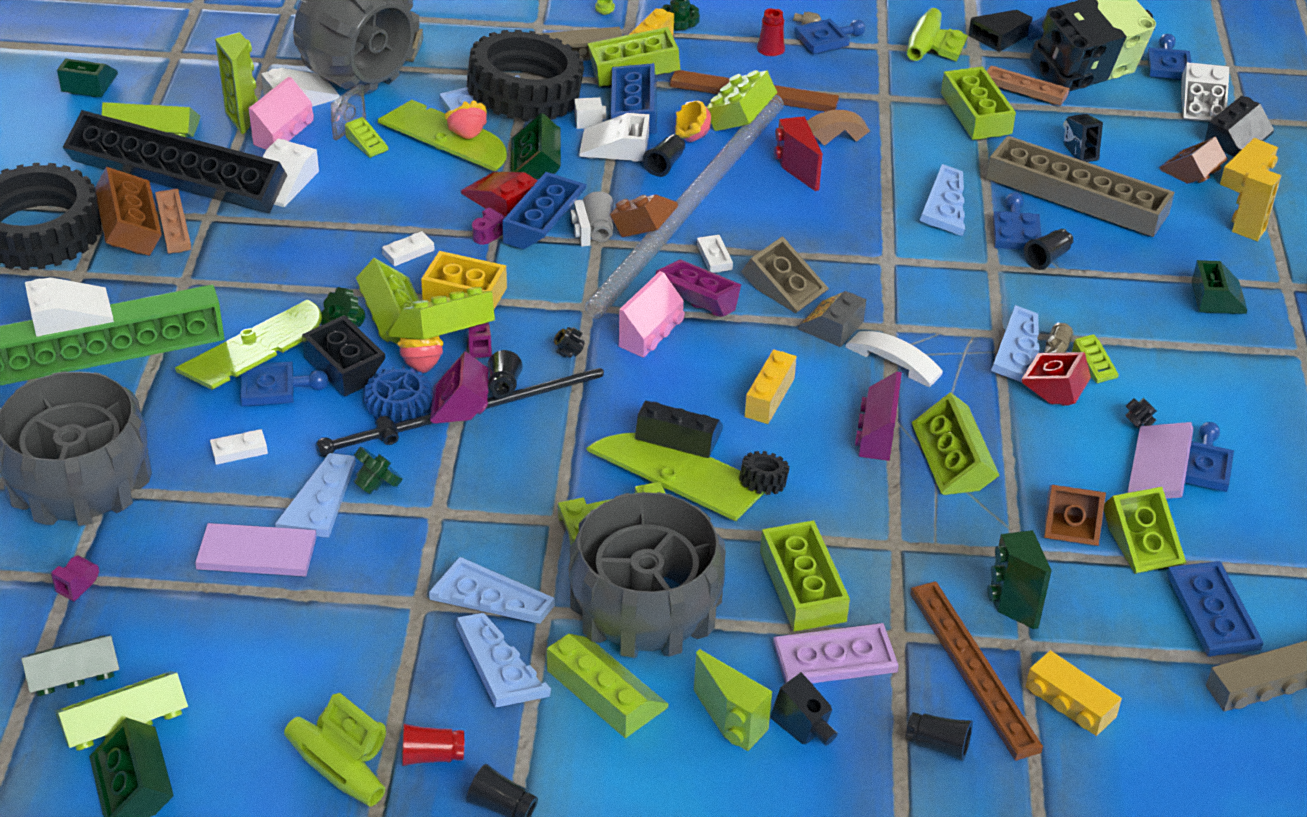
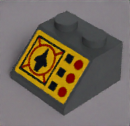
M847 291L825 299L799 325L798 330L841 347L864 322L867 299Z

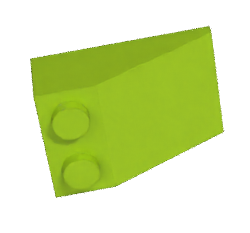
M1163 487L1114 495L1104 503L1103 511L1109 530L1134 574L1186 564Z
M699 649L696 652L694 692L722 735L733 745L740 746L749 751L769 729L772 691Z

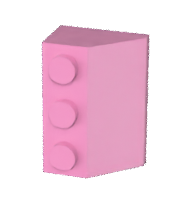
M287 77L249 108L253 145L266 150L277 139L290 141L314 121L312 102L291 77Z
M659 271L620 308L619 347L643 358L651 350L653 351L657 344L664 337L666 338L677 324L679 325L683 321L685 315L683 311L684 300L663 272Z

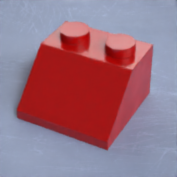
M1085 352L1038 353L1022 377V383L1050 404H1061L1064 406L1075 404L1091 378Z

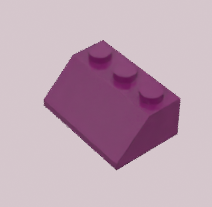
M681 259L656 270V274L659 271L663 272L682 299L691 302L692 306L710 310L713 315L719 317L726 316L736 310L741 284Z
M464 351L434 385L430 421L433 423L471 420L476 414L480 415L488 405L489 368Z
M895 372L873 384L868 389V396L862 397L860 412H865V414L860 413L858 429H862V431L857 430L855 446H860L859 457L890 461L902 372Z

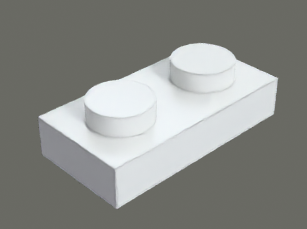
M576 200L574 202V210H570L571 223L574 224L575 238L579 237L581 246H590L591 227L583 200Z
M421 231L383 246L382 254L393 266H397L434 251V242Z
M720 235L697 238V247L710 272L715 273L733 269V261Z
M262 429L210 440L216 465L268 454Z

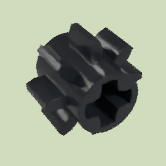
M570 327L561 329L554 338V344L558 346L556 353L569 358L572 355H579L585 344L584 340L580 338L583 333L574 327L572 329Z
M1133 398L1126 405L1129 412L1125 416L1138 429L1142 425L1150 426L1156 421L1152 415L1157 410L1145 398H1142L1139 402Z

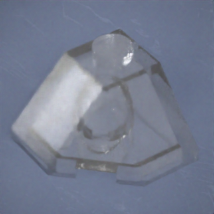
M362 84L355 86L331 103L333 139L336 141L346 135V123L360 117L366 120L364 88Z

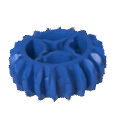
M403 366L401 369L393 367L389 371L383 369L382 374L375 373L374 378L368 379V384L365 385L364 403L369 414L374 415L375 420L382 416H388L395 423L423 416V413L429 412V408L432 405L433 389L428 381V377L423 376L422 372L415 373L413 368L405 370Z

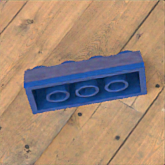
M655 64L612 67L611 118L613 119L626 113L649 114V134L657 133V80Z
M545 172L504 218L503 243L525 249L543 239L586 189V184Z

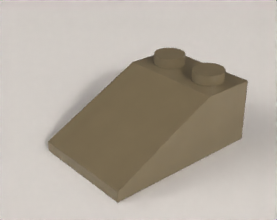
M783 236L753 256L741 271L758 291L794 313L802 310L829 289Z

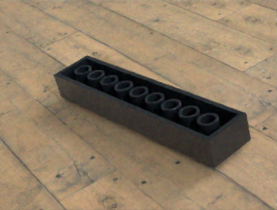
M81 110L62 147L75 162L101 169L109 167L149 180V182L270 214L288 176L279 161Z

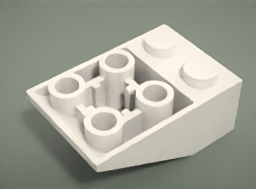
M1197 63L1186 64L1181 84L1183 119L1209 122L1227 107L1229 67Z
M626 113L585 128L579 157L630 160L633 162L643 161V155L647 151L649 138V114Z

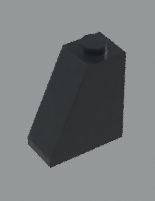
M1017 9L972 17L968 36L1001 52L1028 36V27L1033 17Z

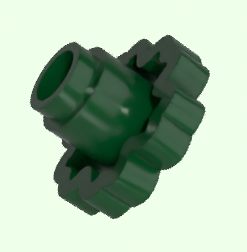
M671 0L670 5L665 4L660 8L674 13L675 30H687L688 27H695L700 22L699 8L690 4L689 0Z
M337 287L335 292H330L324 300L323 305L325 309L321 312V325L344 315L357 327L363 324L365 311L358 305V298L354 297L353 290Z
M361 446L355 452L354 456L363 463V466L356 473L357 478L354 480V483L365 492L371 494L374 490L377 491L384 481L397 487L403 480L401 475L390 467L391 462L381 454H378L376 457L369 450Z

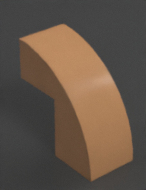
M830 110L807 120L813 135L824 146L844 130L856 142L870 132L864 119L848 110Z

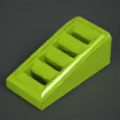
M363 117L345 124L346 138L369 158L388 150L386 143Z
M1094 334L1074 340L1072 352H1085L1090 376L1096 383L1118 378L1119 374Z

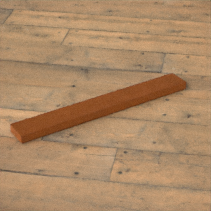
M677 70L674 71L670 80V87L719 94L720 89L730 82V78ZM774 85L777 94L769 103L826 112L836 110L839 95Z
M935 581L912 587L910 595L1014 760L1042 753L1043 745L938 583Z

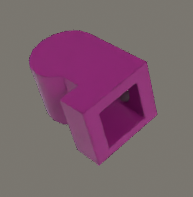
M489 207L482 211V218H477L472 222L473 241L480 245L489 244L503 235V220L505 216Z
M489 322L469 327L470 355L474 358L492 356Z
M79 555L74 556L64 568L58 566L51 572L55 592L73 602L76 601L96 581L99 567Z

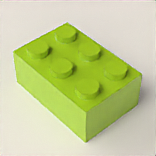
M755 70L744 76L737 74L729 79L730 82L720 89V93L710 100L711 102L707 108L711 113V124L715 131L750 124L777 94L768 70L762 72Z

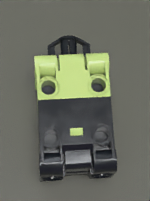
M1078 0L1051 7L1047 10L1042 23L1043 35L1041 39L1035 42L1030 54V60L1047 82L1069 88V92L1113 78L1115 79L1136 71L1149 39L1155 30L1156 21L1153 19L1151 12L1148 9L1145 10L1137 0Z

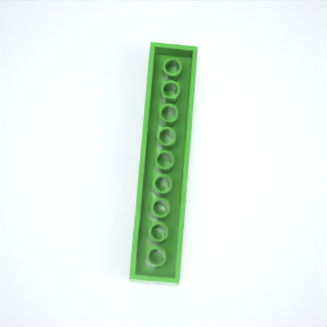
M214 285L110 304L114 322L37 337L33 320L0 326V386L41 378L53 373L70 372L223 341L225 338L221 311Z

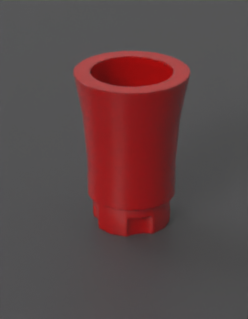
M769 8L764 11L760 38L757 45V51L763 55L778 56L785 51L783 11L780 9Z
M403 724L402 766L418 763L451 762V760L462 761L464 759L463 730L452 731L451 728H429Z

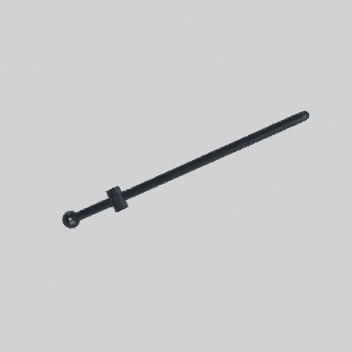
M596 368L515 390L511 396L503 399H498L494 396L487 398L488 405L486 409L601 378L604 375V370ZM431 413L397 423L390 420L388 416H382L376 420L375 429L334 440L322 437L315 444L317 453L321 457H327L329 453H334L337 449L377 438L384 441L386 445L395 444L399 439V432L432 424L433 422L430 421Z

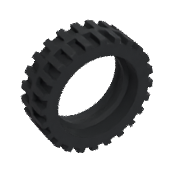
M502 30L498 34L492 32L489 33V37L482 36L479 38V42L475 41L473 48L470 50L466 86L469 95H473V100L477 103L481 102L486 107V110L489 108L494 110V114H504L510 119L516 117L522 118V121H528V119H535L539 114L543 113L550 120L556 119L557 115L562 117L567 115V110L571 112L575 109V99H579L582 84L583 59L579 58L580 54L577 51H572V46L562 44V40L558 38H549L550 35L547 34L539 35L535 34V31H529L528 33L521 30H515V32ZM502 71H527L542 75L548 79H524Z
M33 163L32 166L26 167L22 164L17 165V168L13 170L8 168L1 170L0 264H5V267L13 269L15 266L21 267V270H29L30 267H38V270L46 269V265L54 264L58 266L66 259L71 261L77 258V253H85L89 250L88 244L93 245L97 241L96 235L101 233L102 222L94 184H91L88 176L83 177L81 171L77 169L71 171L70 167L66 165L56 167V163H48V165ZM56 206L68 209L60 217L36 225L18 226L1 222L11 214L31 207Z

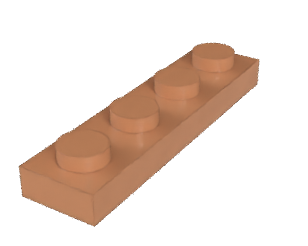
M991 65L987 70V73L997 87L1007 89L1013 93L1024 94L1033 99L1044 100L1053 105L1061 106L1069 94V88Z
M172 189L155 192L168 254L192 250L179 190Z

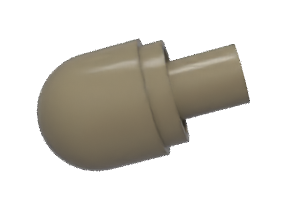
M807 11L804 12V15L795 13L793 21L801 22V25L821 21V17L817 13Z

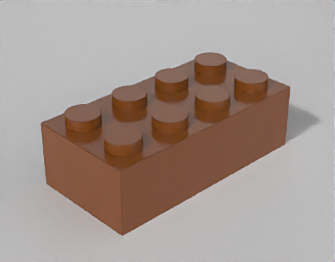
M106 167L95 187L105 242L113 247H121L131 250L136 254L150 256L162 235L149 180Z

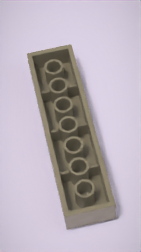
M1007 136L990 156L986 179L998 184L1015 188L1018 191L1035 195L1038 198L1055 202L1058 205L1075 209L1078 212L1098 217L1101 220H1106L1154 237L1168 217L1175 193L1011 136Z

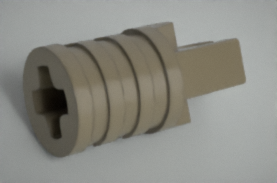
M1066 323L1054 324L1046 341L1044 353H1065L1073 336V329Z

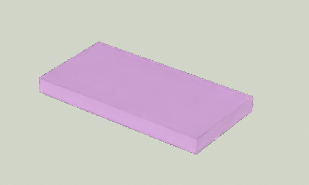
M1192 422L1140 426L1128 493L1163 487L1166 499L1182 497L1193 434Z
M208 523L195 562L196 569L307 576L317 537L316 530Z
M884 623L773 638L774 649L785 683L800 672L811 683L898 672L899 665Z

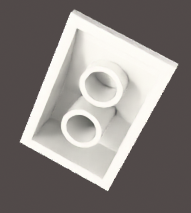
M285 68L271 69L268 72L261 73L264 96L287 77H291L312 102V107L340 99V95L330 83L316 73Z
M277 139L263 155L264 158L279 161L288 175L274 203L277 206L285 207L319 172L317 149Z
M51 277L25 282L36 337L114 322L106 287Z

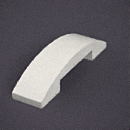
M859 331L846 344V348L864 357L873 352L908 369V378L929 388L943 372L922 351L899 338L885 333Z

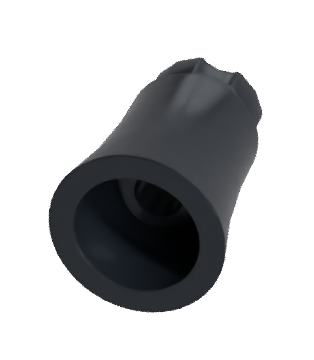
M672 134L664 138L655 147L647 150L643 155V164L646 170L658 177L666 176L676 160L682 155L685 149L684 140L679 135Z
M1061 228L1040 238L1029 240L1024 246L1026 261L1034 269H1046L1054 260L1071 248L1072 243H1074L1073 236L1066 229Z
M500 350L492 354L488 360V384L493 392V396L503 399L511 396L516 389L517 380L522 372L523 365L516 353Z
M912 712L908 720L905 739L906 741L916 743L918 746L930 748L964 761L971 740L973 721L938 717L926 713L922 715Z
M484 764L475 775L469 787L466 802L486 808L505 817H531L537 806L538 798L532 795L528 789L501 775L488 764Z

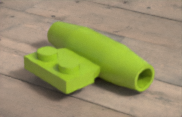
M930 8L919 18L909 37L907 56L913 61H919L932 48L938 52V55L957 61L968 35L950 28L949 30L940 29L942 13L937 8Z
M341 693L332 694L321 718L323 729L302 717H295L287 724L284 730L285 737L301 757L336 788L369 807L376 805L385 793V787L361 758L371 753L382 726Z

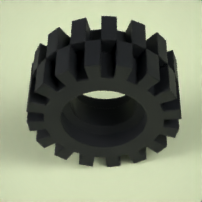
M754 451V454L750 452L747 456L743 457L739 480L743 482L742 485L744 487L749 486L748 490L753 491L755 489L758 494L765 492L766 495H770L771 492L778 494L786 486L789 473L788 462L783 461L781 456L776 457L774 453L768 455L767 451H763L762 454L759 451Z

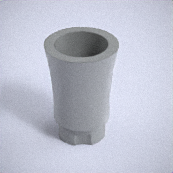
M592 192L584 197L583 202L591 227V238L602 243L609 241V238L613 236V220L610 216L613 209V199L605 192Z

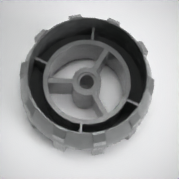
M300 0L294 20V43L301 54L303 64L322 78L344 89L351 88L362 95L371 94L377 90L378 83L384 81L390 84L399 76L398 70L406 59L412 58L415 48L412 47L414 33L419 31L420 26L419 15L410 11L413 7V0Z
M66 371L39 378L15 390L14 394L0 408V474L7 499L11 506L22 510L31 508L33 520L38 523L54 525L57 520H77L78 526L92 524L93 517L102 515L110 510L119 513L133 503L132 489L144 487L149 483L152 474L147 448V429L141 415L139 401L133 392L103 374Z
M661 492L626 493L615 496L595 510H591L579 523V532L575 542L570 546V562L568 567L570 609L583 616V634L591 641L602 643L607 639L621 646V656L636 658L639 651L661 650L664 656H673L682 653L683 641L690 636L696 639L707 637L715 628L716 607L722 603L726 573L725 543L719 534L716 533L710 522L711 518L697 506L671 494ZM664 577L677 582L680 586L671 589L665 582Z

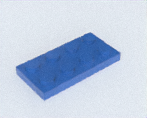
M1221 561L1168 568L1167 576L1208 657L1262 649L1264 642Z

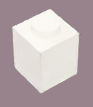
M600 97L575 99V122L577 129L602 123L603 119H606V106H602Z

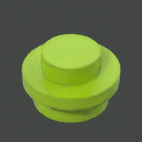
M597 0L595 4V10L603 15L610 14L615 9L613 0Z

